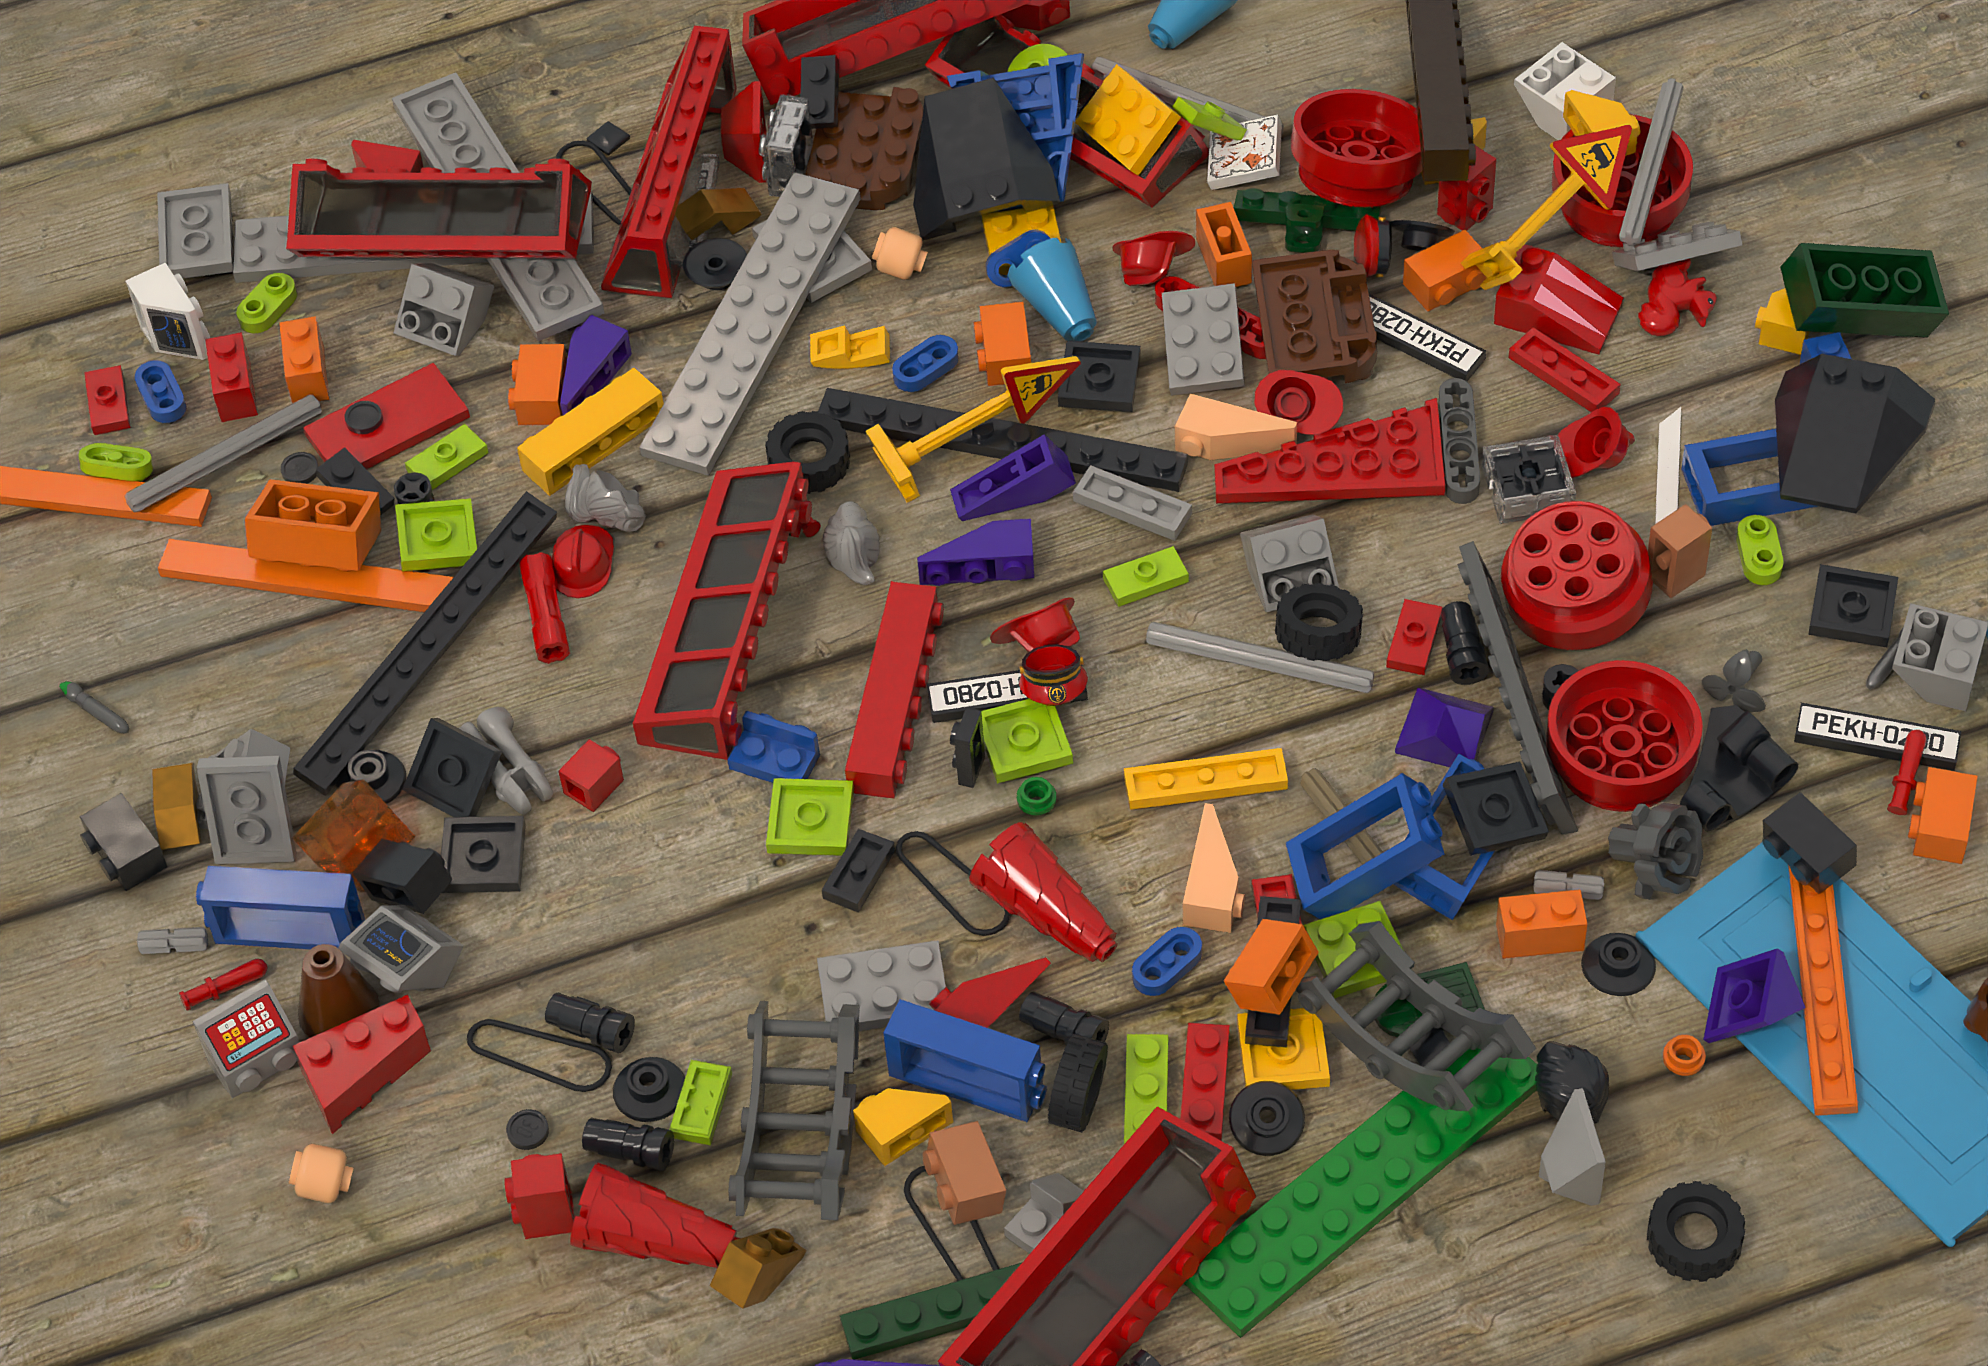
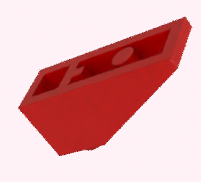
M1046 957L962 982L952 992L945 987L932 999L929 1005L935 1011L988 1028L1051 962Z

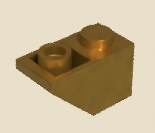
M771 1228L731 1241L726 1248L710 1287L742 1309L764 1302L802 1260L807 1250L795 1243L794 1237L790 1233L778 1228Z

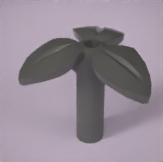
M1746 649L1732 656L1723 667V673L1727 681L1717 675H1707L1702 679L1704 689L1719 701H1723L1730 693L1732 694L1733 704L1737 705L1741 710L1760 712L1766 708L1763 698L1756 691L1745 689L1744 686L1762 662V656L1757 651L1749 652Z

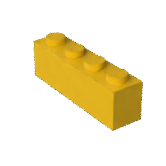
M632 368L622 376L616 377L609 385L593 396L584 399L580 405L565 415L556 418L552 424L536 435L530 436L523 444L518 446L517 450L522 471L544 492L551 496L569 483L573 475L572 469L575 465L586 464L590 469L651 427L664 404L662 392L635 368Z

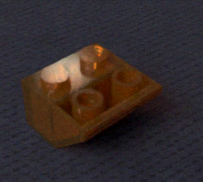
M361 779L343 783L292 839L318 867L326 872L352 874L356 890L363 893L365 890L352 872L381 839H386L398 843L404 841L409 844L416 836L368 783Z

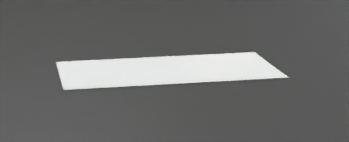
M1681 407L1659 424L1655 524L1678 509Z

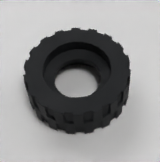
M817 411L797 412L798 414L795 415L790 414L784 417L782 421H778L774 425L773 430H770L767 435L768 441H766L765 447L768 465L794 462L789 455L790 449L793 446L802 442H819L826 447L825 457L813 463H801L803 479H808L807 494L817 491L819 493L825 491L830 486H835L837 481L844 478L846 475L845 471L849 469L850 465L849 444L845 428L843 429L838 420L832 419L826 413L824 415ZM790 473L771 474V476L777 477L786 486Z
M1308 583L1302 584L1297 588L1293 587L1289 589L1288 593H1284L1281 596V601H1278L1275 625L1277 641L1283 645L1287 652L1290 651L1299 658L1304 657L1312 661H1330V659L1343 658L1344 655L1352 653L1354 648L1358 647L1360 643L1363 608L1362 605H1359V600L1355 596L1350 595V592L1345 589H1339L1338 586L1323 585V583L1309 585ZM1309 617H1322L1338 624L1329 627H1316L1300 620Z
M1076 1034L1070 1037L1060 1060L1048 1108L1049 1124L1081 1133L1086 1129L1103 1081L1108 1055L1107 1043Z
M1693 1181V1183L1687 1184L1682 1182L1678 1183L1674 1188L1669 1187L1663 1191V1195L1660 1198L1657 1197L1653 1204V1210L1650 1211L1647 1229L1650 1254L1654 1255L1656 1258L1655 1262L1660 1267H1664L1667 1273L1674 1277L1675 1275L1682 1277V1280H1699V1282H1704L1709 1278L1714 1277L1716 1279L1721 1277L1723 1272L1726 1270L1730 1271L1734 1267L1735 1260H1738L1741 1254L1746 1230L1744 1229L1745 1218L1740 1212L1741 1207L1737 1201L1734 1202L1731 1199V1195L1725 1190L1723 1192L1716 1185L1710 1183L1706 1185L1702 1184L1701 1181ZM1697 1213L1711 1219L1718 1233L1715 1242L1705 1249H1691L1681 1244L1675 1235L1674 1227L1682 1216Z

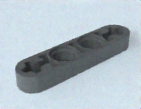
M1452 378L1440 385L1438 398L1445 492L1451 501L1458 504H1467L1478 497L1480 488L1473 390L1467 381ZM1453 394L1458 395L1460 399L1459 407H1453ZM1453 421H1462L1468 427L1462 431H1454L1448 427V424ZM1456 450H1464L1470 454V457L1466 460H1456L1450 454ZM1459 474H1465V488H1461L1458 483Z

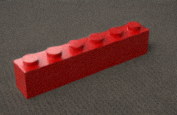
M892 581L890 583L845 767L846 780L853 781L854 794L894 799L898 783L904 784L907 761L904 760L905 751L911 752L913 748L915 731L914 728H911L913 719L919 720L922 697L919 696L920 688H926L928 684L929 665H926L928 657H934L937 636L933 632L935 626H941L944 614V604L938 603L937 587Z

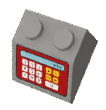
M266 979L192 1021L210 1067L232 1099L243 1092L255 1089L263 1080L279 1071L291 1068L298 1061L293 1049V1045L300 1043L298 1036Z

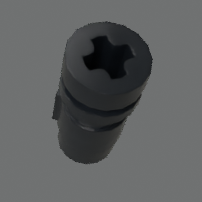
M1463 601L1449 603L1442 608L1441 617L1448 649L1446 658L1451 680L1461 685L1474 684L1483 680L1489 673L1484 646L1480 643L1471 605Z
M1034 991L1025 998L1019 1013V1020L1054 1039L1064 1041L1065 1046H1067L1068 1040L1073 1034L1105 1042L1109 1032V1021L1095 1014L1091 1015L1089 1011L1084 1009L1074 1010L1063 1002Z
M555 993L549 1000L545 1011L546 1023L581 1038H589L592 1044L618 1054L626 1049L634 1032L635 1019L633 1015L620 1010L616 1011V1009L609 1006L600 1008V1004L578 996L569 997L561 993Z
M591 1117L584 1127L582 1147L586 1151L595 1152L601 1156L620 1160H632L636 1166H647L649 1169L664 1171L672 1158L674 1134L672 1130L659 1127L654 1129L650 1125L644 1124L639 1128L628 1123Z

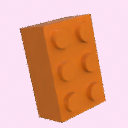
M270 479L245 517L248 557L259 558L268 562L283 561L299 563L302 566L308 567L316 565L332 567L341 571H358L381 533L379 492Z

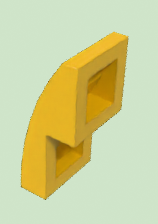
M845 325L810 334L811 364L813 367L849 369L890 363V335L885 326L849 334Z

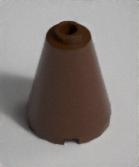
M322 944L311 948L305 954L302 961L298 1020L303 1032L310 1038L380 1007V1001L374 988L340 949L333 945Z

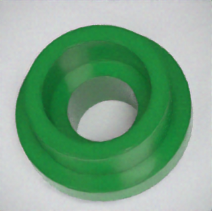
M1031 777L1025 780L1017 791V804L1023 812L1029 815L1046 814L1056 804L1055 788L1042 777ZM1034 797H1040V798H1042V799L1033 800L1032 798H1034Z

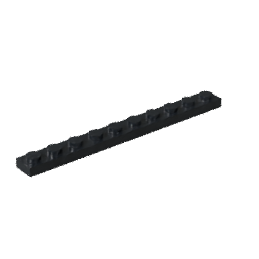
M832 388L826 389L818 410L820 414L825 415L826 413L832 419L838 420L842 428H845L847 431L866 434V430L879 424L890 439L911 441L912 443L965 414L963 412ZM995 418L983 422L939 447L1003 459L1045 434L1067 455L1073 473L1085 474L1091 465L1143 486L1176 492L1180 490L1188 465V454Z
M526 491L293 768V775L326 796L348 770L350 759L367 747L517 567L521 559L527 555L556 520L557 511Z

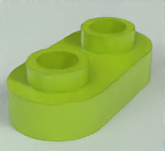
M273 273L262 279L237 307L236 314L240 327L244 331L253 334L262 333L271 328L297 298V290L293 278L284 273Z
M94 443L83 447L78 454L81 471L93 477L141 482L153 472L151 454L147 450L140 448Z
M1750 515L1743 518L1738 524L1736 542L1744 575L1749 581L1758 585L1772 584L1781 577L1784 563L1776 526L1769 518L1762 515Z

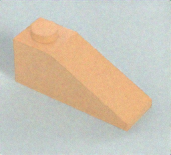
M1194 394L1189 395L1175 425V450L1186 453L1189 456H1198L1209 460L1236 458L1254 452L1267 454L1280 450L1281 444L1295 441L1297 445V422Z
M1205 803L1183 899V926L1231 933L1234 918H1242L1245 894L1238 893V874L1213 804Z

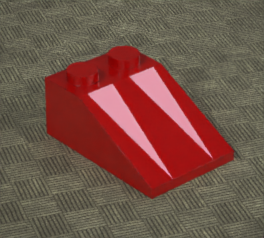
M1524 244L1516 252L1517 257L1514 259L1523 270L1513 280L1501 284L1496 294L1494 324L1522 333H1527L1534 327L1557 343L1600 355L1623 304L1624 297L1557 253Z

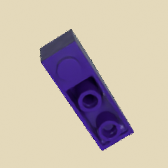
M1031 519L991 521L917 557L920 585L940 586L950 583H981L999 580L1018 581L1034 578Z

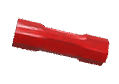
M542 552L526 555L521 559L519 565L530 609L537 658L539 661L548 664L554 661H563L570 654L564 622L561 617L551 556Z

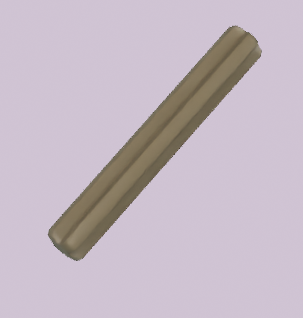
M1313 768L1303 773L1300 782L1301 786L1326 818L1347 806L1320 770ZM1366 829L1345 840V843L1362 865L1383 853ZM1393 884L1384 889L1383 892L1390 894L1399 888Z

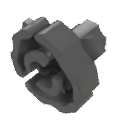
M1661 803L1654 806L1651 810L1646 804H1638L1631 814L1633 825L1621 823L1618 827L1612 828L1608 837V853L1614 860L1635 863L1634 871L1638 877L1635 895L1639 898L1650 900L1654 891L1673 894L1687 891L1690 887V879L1675 876L1664 877L1667 870H1670L1673 874L1697 877L1703 859L1701 843L1702 824L1696 811L1687 810V807L1684 805ZM1675 820L1676 826L1673 827L1672 823Z

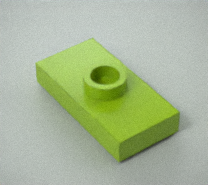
M1178 96L1172 107L1175 112L1190 124L1237 141L1242 140L1247 131L1246 128L1226 114L1224 109L1209 101L1205 105H1201Z
M463 424L405 462L408 473L416 472L427 476L433 490L489 452L487 444L466 424Z
M1174 546L1104 570L1103 580L1117 606L1120 607L1188 583L1189 573Z
M696 1060L690 1061L669 1129L673 1131L674 1139L711 1145L732 1078L730 1066Z

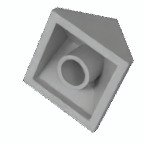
M1581 1088L1573 1091L1541 1155L1539 1177L1550 1183L1552 1193L1593 1206L1600 1204L1606 1161L1584 1090Z

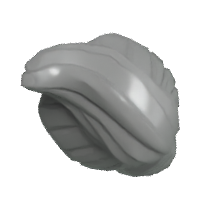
M586 464L574 466L572 469L573 475L565 495V510L569 517L582 523H588L596 519L602 526L617 528L626 532H635L643 525L646 515L643 507L639 505V493L636 490H626L610 473L594 470L590 474Z
M848 501L841 504L836 514L829 518L828 525L823 534V546L829 562L836 570L842 571L856 583L868 585L875 581L869 567L875 564L878 559L880 538L876 527L867 519L866 511L856 502Z

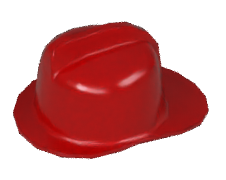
M1160 231L1133 240L1117 242L1112 248L1121 257V270L1125 284L1129 286L1148 285L1166 277L1173 258L1191 251L1195 247V239L1192 235L1185 232Z
M1278 370L1269 373L1260 381L1255 391L1254 400L1257 412L1297 422V433L1305 435H1318L1329 431L1335 426L1343 413L1344 402L1340 389L1331 380L1293 370Z
M1601 407L1561 430L1554 440V450L1559 455L1565 474L1564 478L1572 479L1596 468L1610 469L1617 466L1626 456L1628 447L1635 442V437L1627 431L1621 422L1619 414L1613 408Z
M580 525L566 530L557 538L552 555L557 591L567 597L579 599L590 597L602 590L611 574L614 552L613 538L608 531L599 526Z
M1070 597L1064 598L1044 609L1010 620L993 631L990 640L995 644L1017 641L1028 652L1045 645L1059 644L1071 647L1077 644L1080 639L1079 632L1069 612L1075 601Z

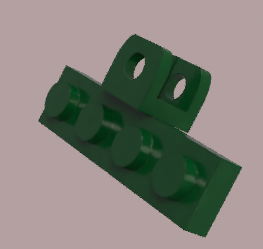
M1256 188L1247 190L1237 189L1234 210L1238 221L1286 225V250L1301 253L1319 251L1323 238V228L1356 230L1359 221L1365 214L1375 219H1378L1381 214V206H1347L1328 201L1320 196L1301 195L1293 191L1282 193L1263 192Z

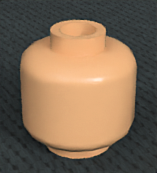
M892 227L887 233H880L872 259L876 260L878 271L907 280L912 276L914 270L921 273L928 252L921 250L923 241L919 235Z
M309 1144L304 1148L303 1152L296 1151L289 1184L295 1185V1193L299 1197L332 1203L337 1199L339 1191L348 1192L354 1168L346 1166L347 1157L343 1150L318 1144Z

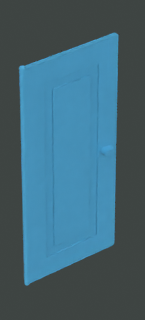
M1763 842L1646 930L1638 931L1635 935L1636 939L1708 1010L1718 967L1777 948L1784 952L1802 997L1788 864L1781 858L1776 859L1771 856L1765 849ZM1840 878L1833 883L1858 1113L1819 1115L1816 1117L1946 1246L1953 1247L1959 1236L1988 1214V1042L1980 1035L1968 1030L1963 1023L1971 1001ZM1803 1009L1771 1025L1736 1035L1735 1037L1815 1115Z

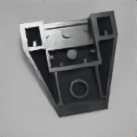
M994 77L925 96L913 203L922 241L957 232L955 226L957 221L1022 204L1027 213L1061 203L1051 165Z
M1820 354L1785 371L1775 398L1780 499L1856 514L1926 433L1935 407V398L1897 367Z

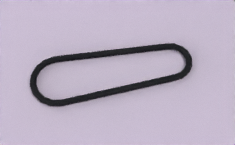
M583 140L567 143L558 151L556 159H561L566 150L575 146L591 148L630 196L631 188L593 143ZM592 194L593 202L616 224L620 225L622 220L618 219Z
M914 831L906 833L897 841L895 848L899 859L966 930L973 934L985 936L1001 931L1008 924L1011 914L1004 909L1005 915L1003 920L994 928L982 930L971 926L902 853V845L906 840L913 837L923 838L970 877L972 870L931 836L924 832Z
M485 1019L475 1023L467 1034L468 1046L477 1054L574 1091L586 1092L595 1090L602 1086L610 1077L612 1069L610 1057L604 1050L594 1045L492 1019ZM491 1025L589 1050L599 1054L604 1059L605 1072L593 1084L585 1086L576 1085L481 1049L474 1044L473 1035L480 1027Z
M920 1166L912 1171L905 1181L904 1194L906 1200L956 1280H963L960 1272L911 1196L910 1187L912 1181L922 1172H926L925 1166ZM970 1221L993 1271L998 1270L999 1267L977 1221Z

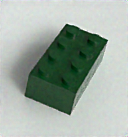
M1800 243L1780 266L1796 331L1928 338L1949 315L1932 250Z

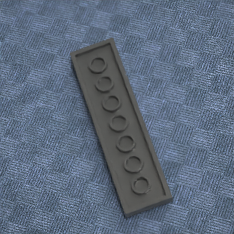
M1474 541L1459 546L1464 562L1457 565L1465 585L1469 587L1470 594L1467 595L1471 607L1481 623L1478 625L1479 632L1485 646L1489 647L1491 653L1488 656L1495 677L1499 678L1501 687H1498L1501 698L1512 716L1509 719L1512 731L1517 742L1520 741L1523 749L1520 751L1521 759L1527 773L1531 774L1534 782L1530 784L1538 806L1542 807L1549 826L1556 823L1562 835L1578 832L1559 772L1553 765L1548 753L1546 734L1495 582Z

